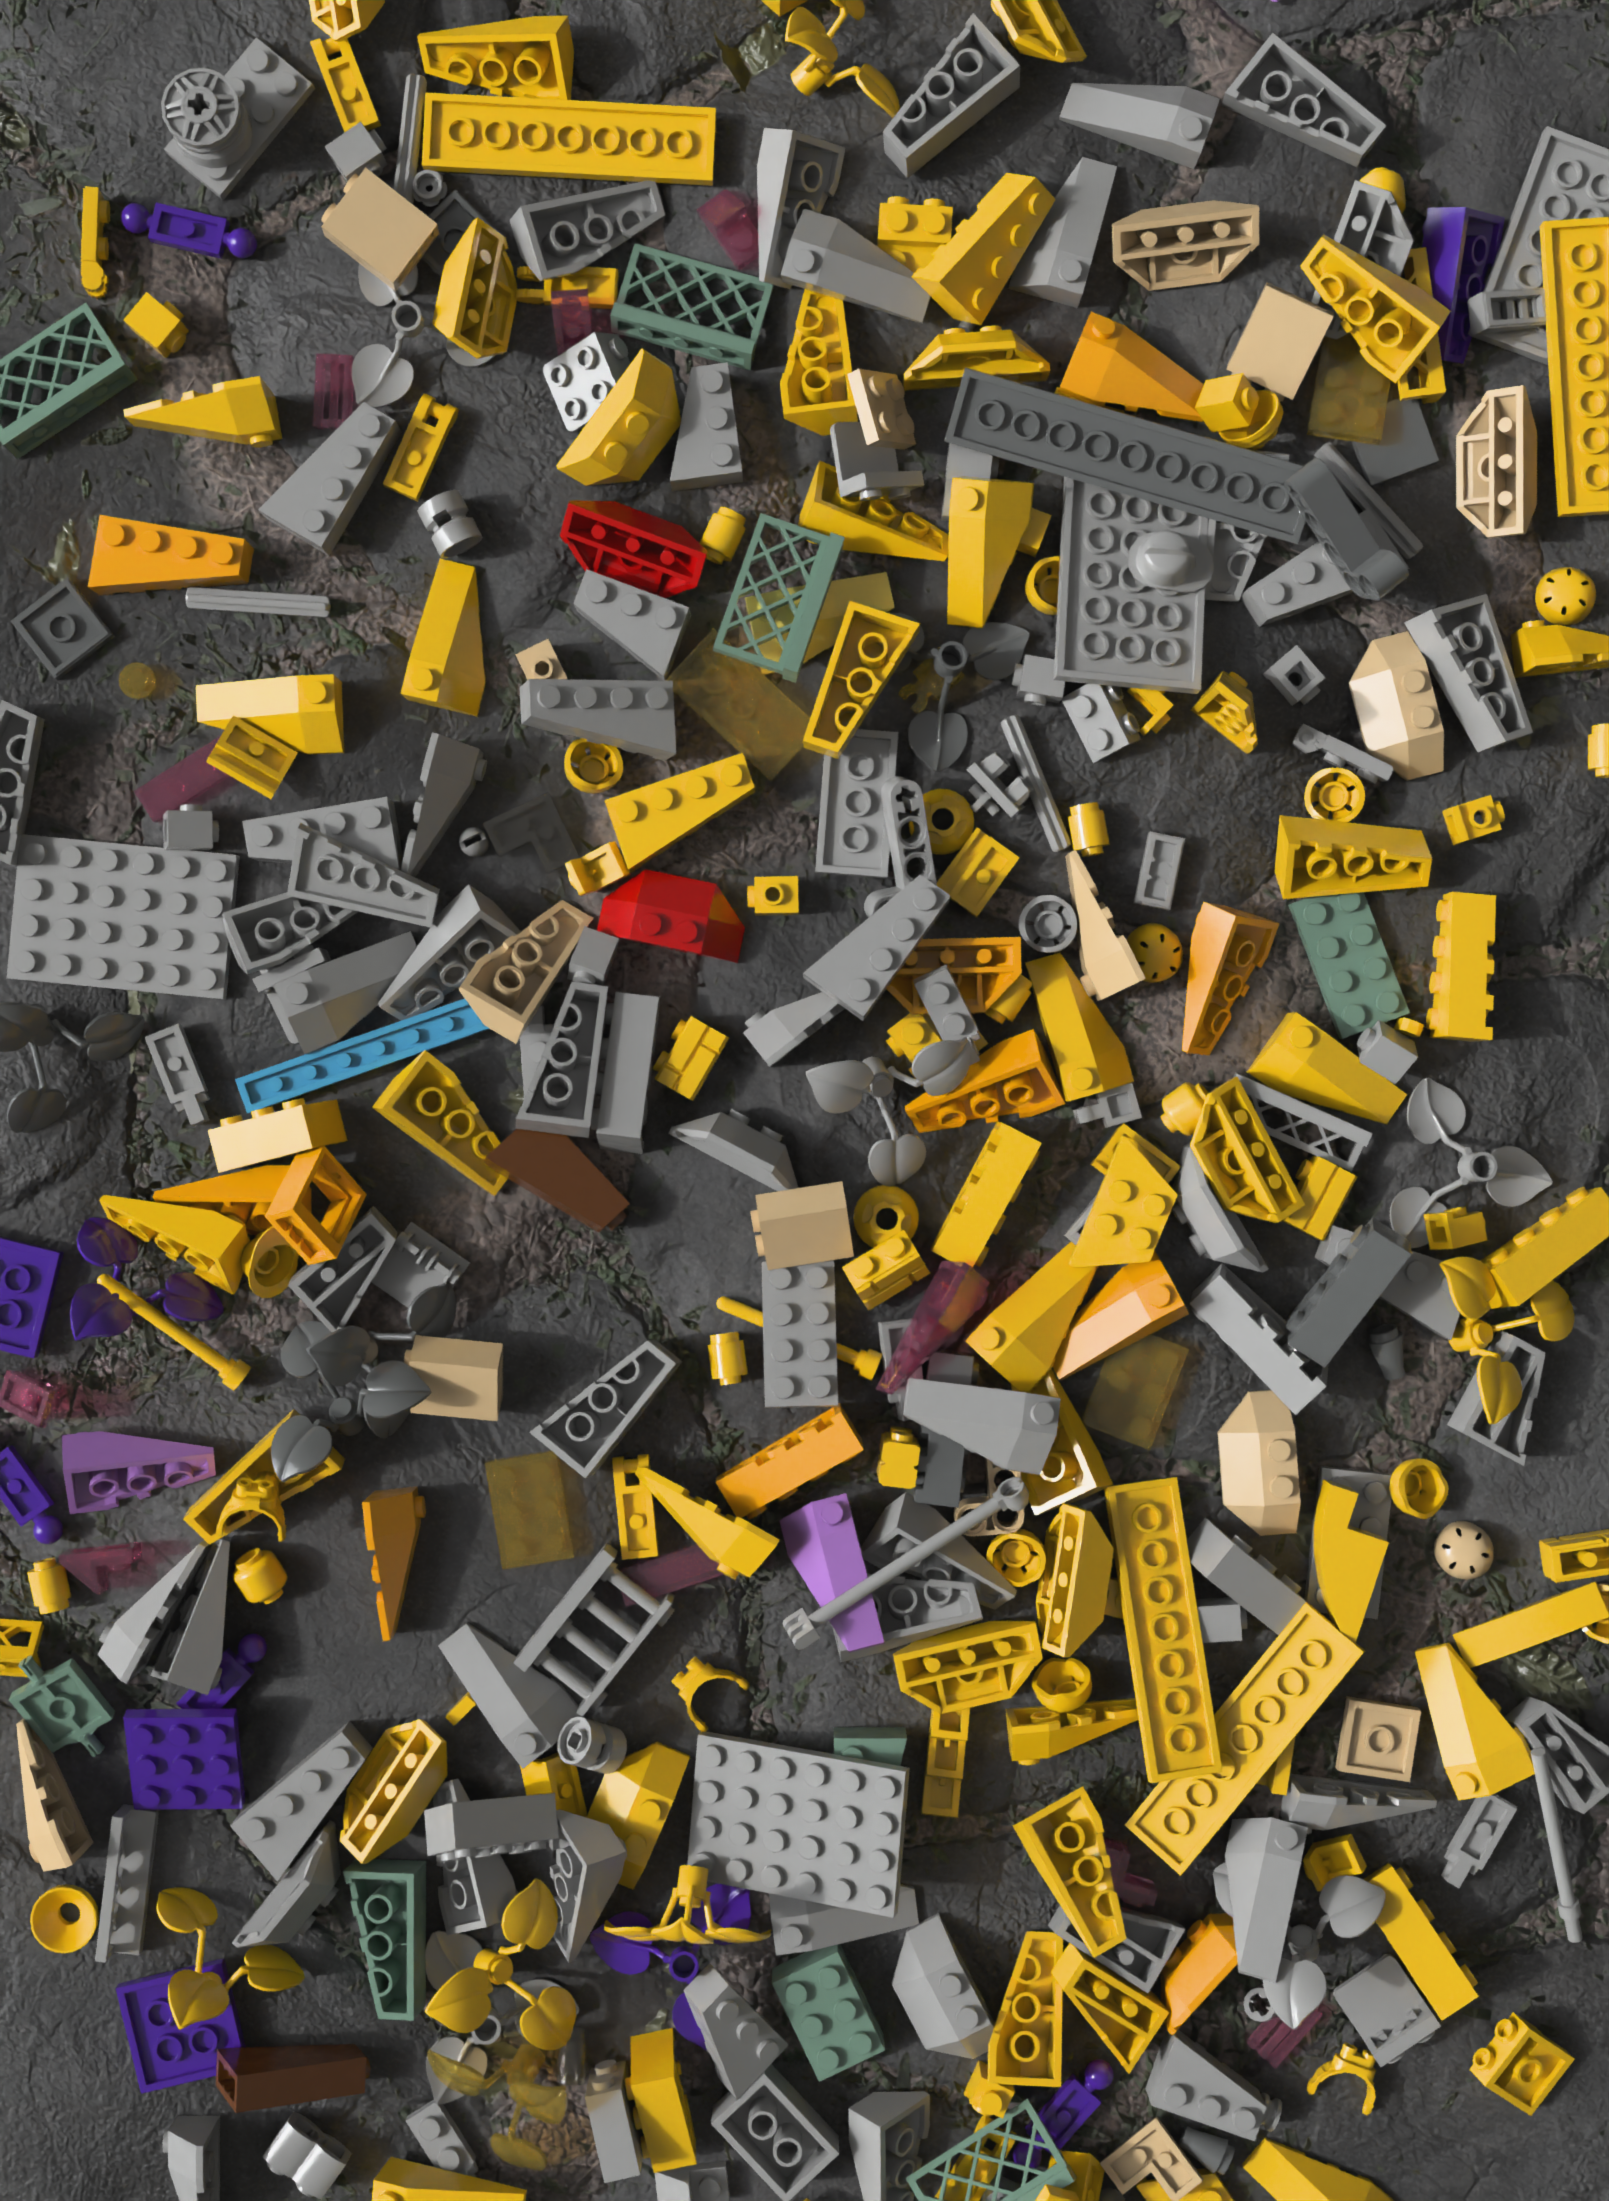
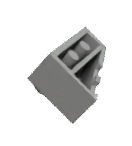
M728 362L691 367L670 477L672 492L743 482Z
M586 569L573 603L577 612L622 646L635 659L653 671L661 680L667 681L691 617L690 608Z
M372 1206L353 1223L337 1259L312 1265L306 1263L291 1276L288 1286L331 1332L344 1328L394 1245L398 1232Z
M1498 1331L1488 1351L1498 1353L1501 1357V1362H1511L1517 1369L1522 1384L1520 1403L1498 1423L1489 1424L1480 1396L1476 1370L1447 1425L1524 1466L1526 1459L1524 1454L1527 1433L1531 1432L1533 1421L1530 1420L1534 1398L1538 1396L1545 1352L1514 1335Z
M1206 1517L1187 1539L1190 1563L1209 1581L1277 1635H1280L1306 1603L1298 1594L1302 1588L1286 1574L1281 1579L1274 1574L1277 1568L1261 1554L1255 1559L1249 1554L1253 1549L1236 1534L1231 1539Z
M1529 1696L1504 1716L1512 1728L1517 1727L1524 1735L1530 1750L1535 1748L1545 1749L1553 1790L1566 1807L1585 1814L1609 1794V1747L1603 1742L1595 1739L1584 1731L1582 1727L1547 1702Z
M1059 1905L1048 1924L1053 1932L1146 1993H1149L1185 1931V1928L1176 1920L1120 1907L1127 1939L1094 1958Z
M709 1963L683 1991L697 2026L701 2029L705 2039L704 2044L713 2059L714 2069L718 2078L738 2100L789 2044Z
M1166 2029L1145 2088L1151 2106L1255 2141L1267 2108L1259 2089L1225 2063L1218 2061L1203 2046L1192 2041L1179 2029L1173 2036Z

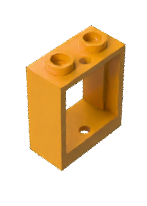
M323 1145L296 1153L265 1218L308 1265L337 1259L367 1194ZM311 1181L315 1183L331 1202L321 1224L302 1204L303 1197Z

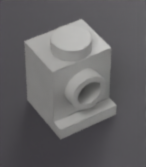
M1298 645L1294 646L1262 674L1273 683L1292 706L1299 700L1303 705L1308 703L1321 691L1317 684L1325 678ZM1293 674L1299 678V686H1293L1288 680L1289 675Z

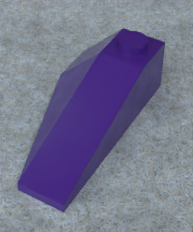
M1428 207L1427 217L1423 225L1424 238L1422 247H1426L1432 294L1434 299L1451 311L1438 330L1442 361L1457 364L1464 363L1472 339L1468 334L1470 320L1467 303L1471 297L1484 291L1485 284L1483 283L1488 268L1493 266L1501 245L1505 217L1468 207Z

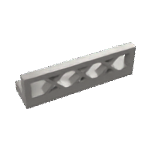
M1235 1072L1233 1077L1238 1076L1246 1094L1251 1096L1255 1111L1268 1135L1352 1172L1363 1146L1367 1147L1373 1133ZM1257 1099L1262 1100L1268 1104L1259 1107ZM1272 1107L1284 1110L1289 1124L1273 1129L1266 1125L1262 1111ZM1290 1113L1302 1119L1293 1122ZM1308 1121L1318 1126L1322 1139L1309 1144L1300 1141L1295 1126ZM1291 1128L1294 1138L1281 1131ZM1323 1128L1332 1131L1336 1134L1326 1137ZM1343 1136L1356 1143L1348 1160L1345 1161L1333 1155L1328 1141ZM1324 1143L1327 1152L1320 1150L1315 1146Z
M123 1804L112 1816L95 1962L106 1963L113 1953L139 1956L143 1951L159 1810H134V1805Z

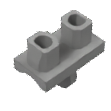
M998 751L986 757L983 761L974 762L967 769L986 790L984 792L977 783L969 789V792L977 799L970 808L977 813L984 807L994 816L999 812L1000 808L993 802V798L1012 818L1025 808L1023 803L1034 789L1021 776L1017 777L1008 787L1002 783L998 777L1010 764Z

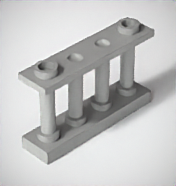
M607 1542L519 1652L514 1661V1664L524 1672L532 1663L537 1667L542 1665L584 1698L577 1710V1714L581 1717L584 1716L589 1708L594 1712L598 1709L608 1695L603 1690L656 1624L662 1627L675 1610L671 1607L675 1596L671 1592H668L662 1601L659 1602L616 1568L618 1564L613 1561L618 1551ZM599 1578L603 1582L606 1580L611 1582L650 1613V1616L638 1631L594 1597L595 1592L591 1588ZM576 1607L581 1610L587 1609L628 1642L616 1659L572 1625L573 1621L569 1616ZM554 1635L559 1639L563 1636L606 1670L593 1687L549 1653L551 1649L546 1645Z

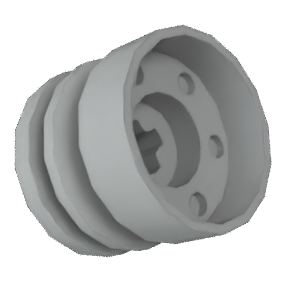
M193 68L176 75L167 85L161 101L162 118L187 157L196 164L207 168H222L235 163L244 155L249 148L253 135L252 121L228 79L211 69Z

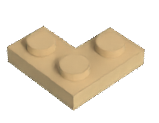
M1157 2116L1100 2162V2165L1122 2195L1149 2173L1153 2174L1172 2201H1179L1203 2181L1202 2176Z

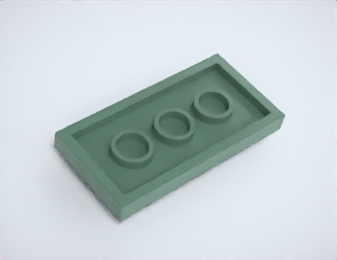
M1364 892L1307 897L1288 905L1339 1039H1344L1367 1028H1372L1378 1020L1385 1023L1410 1013Z

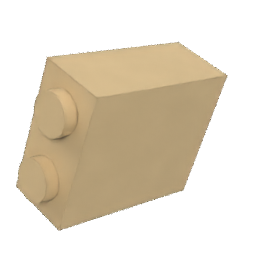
M365 168L360 176L355 173L348 180L343 190L346 194L338 205L332 203L327 208L321 219L323 222L321 227L326 238L396 292L439 235L438 224Z
M1267 282L1227 364V370L1232 372L1231 375L1244 373L1250 384L1253 381L1264 386V390L1275 393L1279 401H1283L1285 397L1293 400L1334 317L1333 312Z
M842 1181L755 1195L757 1210L750 1211L753 1231L761 1232L760 1235H755L758 1257H766L768 1270L854 1257Z
M416 1335L412 1350L406 1349L404 1363L409 1365L429 1386L431 1394L421 1403L411 1408V1413L498 1421L503 1398V1343Z

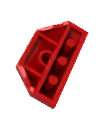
M570 500L560 532L561 539L565 544H568L574 557L585 571L587 569L663 598L697 587L708 551L682 526L615 501Z
M645 869L603 898L597 931L627 941L738 963L745 927L717 884Z

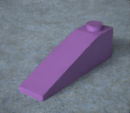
M846 1493L810 1502L780 1520L787 1554L820 1607H823L868 1578L851 1506ZM872 1593L829 1620L849 1653L885 1644Z

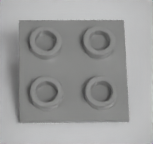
M410 1222L405 1231H402L397 1237L394 1247L383 1261L371 1282L409 1308L414 1298L427 1288L443 1283L446 1284L447 1282L454 1287L470 1262L419 1226Z

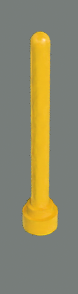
M101 1274L98 1277L97 1283L105 1286L111 1294L118 1293L119 1299L126 1302L130 1309L218 1370V1376L223 1378L222 1383L233 1391L250 1371L251 1367L241 1359L237 1361L233 1358L226 1359L110 1275Z
M726 1296L718 1298L716 1302L718 1309L763 1327L762 1311ZM836 1343L837 1359L854 1365L853 1369L859 1371V1376L872 1381L882 1353L870 1348L868 1351L861 1349L858 1352Z

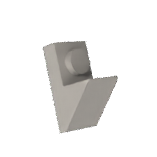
M726 2161L699 2163L655 2173L658 2201H730Z

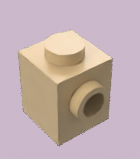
M549 639L515 654L527 680L568 679Z

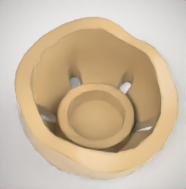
M1456 1521L1447 1525L1438 1534L1434 1543V1555L1437 1563L1446 1573L1455 1578L1468 1580L1476 1579L1489 1570L1494 1559V1548L1490 1537L1483 1529L1468 1521ZM1457 1528L1461 1530V1536H1458L1456 1532ZM1480 1533L1481 1537L1476 1540L1477 1534ZM1447 1544L1450 1546V1549H1444L1442 1545ZM1487 1553L1486 1558L1482 1557L1481 1554ZM1456 1562L1454 1568L1450 1569L1449 1565ZM1470 1566L1474 1567L1475 1572H1470Z

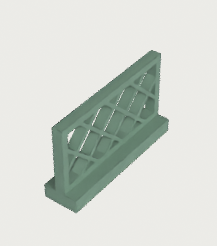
M635 243L617 302H614L610 315L611 332L717 362H728V365L751 371L755 349L774 285L760 282L759 278ZM642 257L655 261L660 270L643 278L637 269L639 258ZM680 268L689 270L694 280L677 287L670 273ZM634 276H635V278L637 279V281L634 282V283H632L633 278H634ZM664 277L672 291L655 299L648 285ZM714 278L724 280L729 289L712 297L705 283ZM699 287L707 301L690 309L683 294ZM641 288L650 301L639 308L626 304L628 295ZM748 288L764 291L762 300L749 307L740 295L742 291ZM734 296L742 310L725 318L717 304ZM677 298L685 312L675 317L665 315L660 306ZM712 308L720 322L710 327L700 325L695 316ZM758 311L757 316H756V320H755V318H754V316H753L752 314ZM746 317L753 328L751 337L746 338L735 335L730 325Z
M84 303L0 359V421L4 407L19 410L17 420L4 428L0 422V441L17 459L138 380L87 303ZM88 318L91 323L88 338L72 336L75 325ZM52 340L61 342L58 358L42 356L45 345ZM70 343L86 346L82 362L66 360ZM94 347L108 349L112 355L111 358L100 365L90 364ZM22 360L31 362L27 378L12 376L14 366ZM40 363L55 366L51 382L36 380ZM64 367L79 370L77 380L70 385L60 384ZM10 383L25 386L21 402L6 400ZM34 387L49 390L47 400L40 405L30 404Z
M760 513L715 640L713 651L782 674L783 679L796 683L840 559L845 537L832 532L830 536ZM767 526L779 530L785 542L767 550L761 539L764 527ZM788 534L794 535L796 537L790 539ZM804 540L820 544L817 554L804 561H801L794 547L795 544ZM759 546L761 553L755 555L756 549ZM789 548L796 565L778 572L771 555ZM765 559L773 575L755 583L749 572L750 566ZM812 565L810 574L808 575L805 568ZM800 570L806 582L805 588L790 595L782 578ZM747 579L750 586L743 589L744 583ZM777 581L785 598L766 606L759 589ZM753 592L761 609L743 617L737 606L738 600ZM800 599L798 608H796L793 601ZM788 604L794 615L793 622L778 629L770 612ZM735 612L738 620L731 623L732 617ZM765 615L773 632L755 640L747 623ZM739 626H742L750 642L739 648L723 644L727 632ZM789 632L785 642L782 635ZM777 638L783 650L779 662L764 658L758 646ZM753 649L755 654H752L747 651Z
M1027 2098L1007 2111L1003 2119L998 2117L906 2177V2180L918 2201H947L944 2200L948 2178L968 2183L965 2201H970L973 2185L993 2190L992 2201H997L998 2192L1007 2194L1000 2201H1035L1045 2184L1065 2188L1074 2182L1077 2176L1070 2164L1068 2165L1030 2099ZM1025 2109L1034 2123L1031 2138L1010 2133L1013 2117ZM1008 2121L1006 2131L996 2129ZM1037 2130L1043 2138L1044 2142L1035 2140ZM988 2133L1004 2136L1000 2158L980 2153L983 2136ZM1009 2138L1030 2144L1025 2165L1005 2160ZM977 2141L975 2151L965 2149ZM1034 2145L1049 2149L1057 2163L1046 2171L1030 2167ZM957 2153L974 2157L970 2178L949 2173L952 2158ZM979 2158L999 2164L995 2185L974 2180ZM947 2161L945 2171L935 2169L937 2166ZM1004 2165L1024 2170L1021 2187L1015 2191L999 2187ZM928 2172L943 2176L939 2198L926 2195L917 2180ZM1029 2172L1038 2174V2176L1027 2182Z

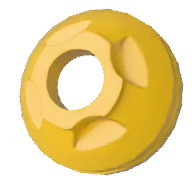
M1257 390L1259 401L1250 425L1218 431L1223 441L1245 449L1257 450L1273 439L1277 434L1283 416V407L1275 393L1268 390Z
M935 789L923 794L932 854L945 855L961 849L972 835L974 829V815L970 804L963 796L949 789ZM938 809H946L953 815V825L947 830H939L932 823V815ZM909 821V830L912 835L914 825L912 821Z
M880 1185L869 1189L860 1197L854 1209L853 1220L857 1234L866 1244L874 1248L902 1230L906 1232L911 1240L918 1227L919 1213L915 1201L906 1191L896 1186ZM883 1208H891L898 1215L897 1224L892 1229H882L876 1223V1215Z
M69 1884L58 1885L47 1890L34 1904L30 1917L31 1930L36 1940L46 1949L55 1953L74 1952L85 1946L94 1935L99 1920L98 1907L93 1897L83 1888ZM73 1903L77 1905L80 1910V1918L74 1922L66 1921L61 1915L63 1904Z

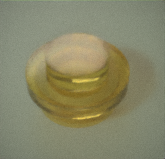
M138 662L131 663L121 671L119 685L122 692L128 697L144 699L153 693L156 687V676L147 665Z

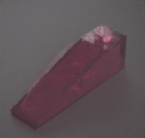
M942 1261L884 1371L876 1390L892 1395L973 1315L975 1310L978 1311L983 1306L988 1295L985 1290L989 1281L965 1262Z

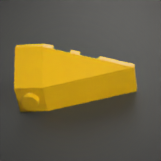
M968 476L952 478L949 510L947 624L984 628L1000 592L1003 579L1016 555L1015 552L1023 533L1026 532L1030 523L1034 483Z
M1223 670L1200 697L1191 711L1248 754L1258 745L1252 692L1246 688L1248 684L1241 676L1234 672L1228 674Z
M334 674L298 675L196 685L197 722L225 730L234 715L295 751L308 755L344 753L342 681Z
M1136 1698L1090 1701L1078 1709L1063 1713L1052 1711L1046 1706L1006 1709L1012 1761H1018L1021 1765L1038 1764L1040 1759L1050 1758L1139 1719Z

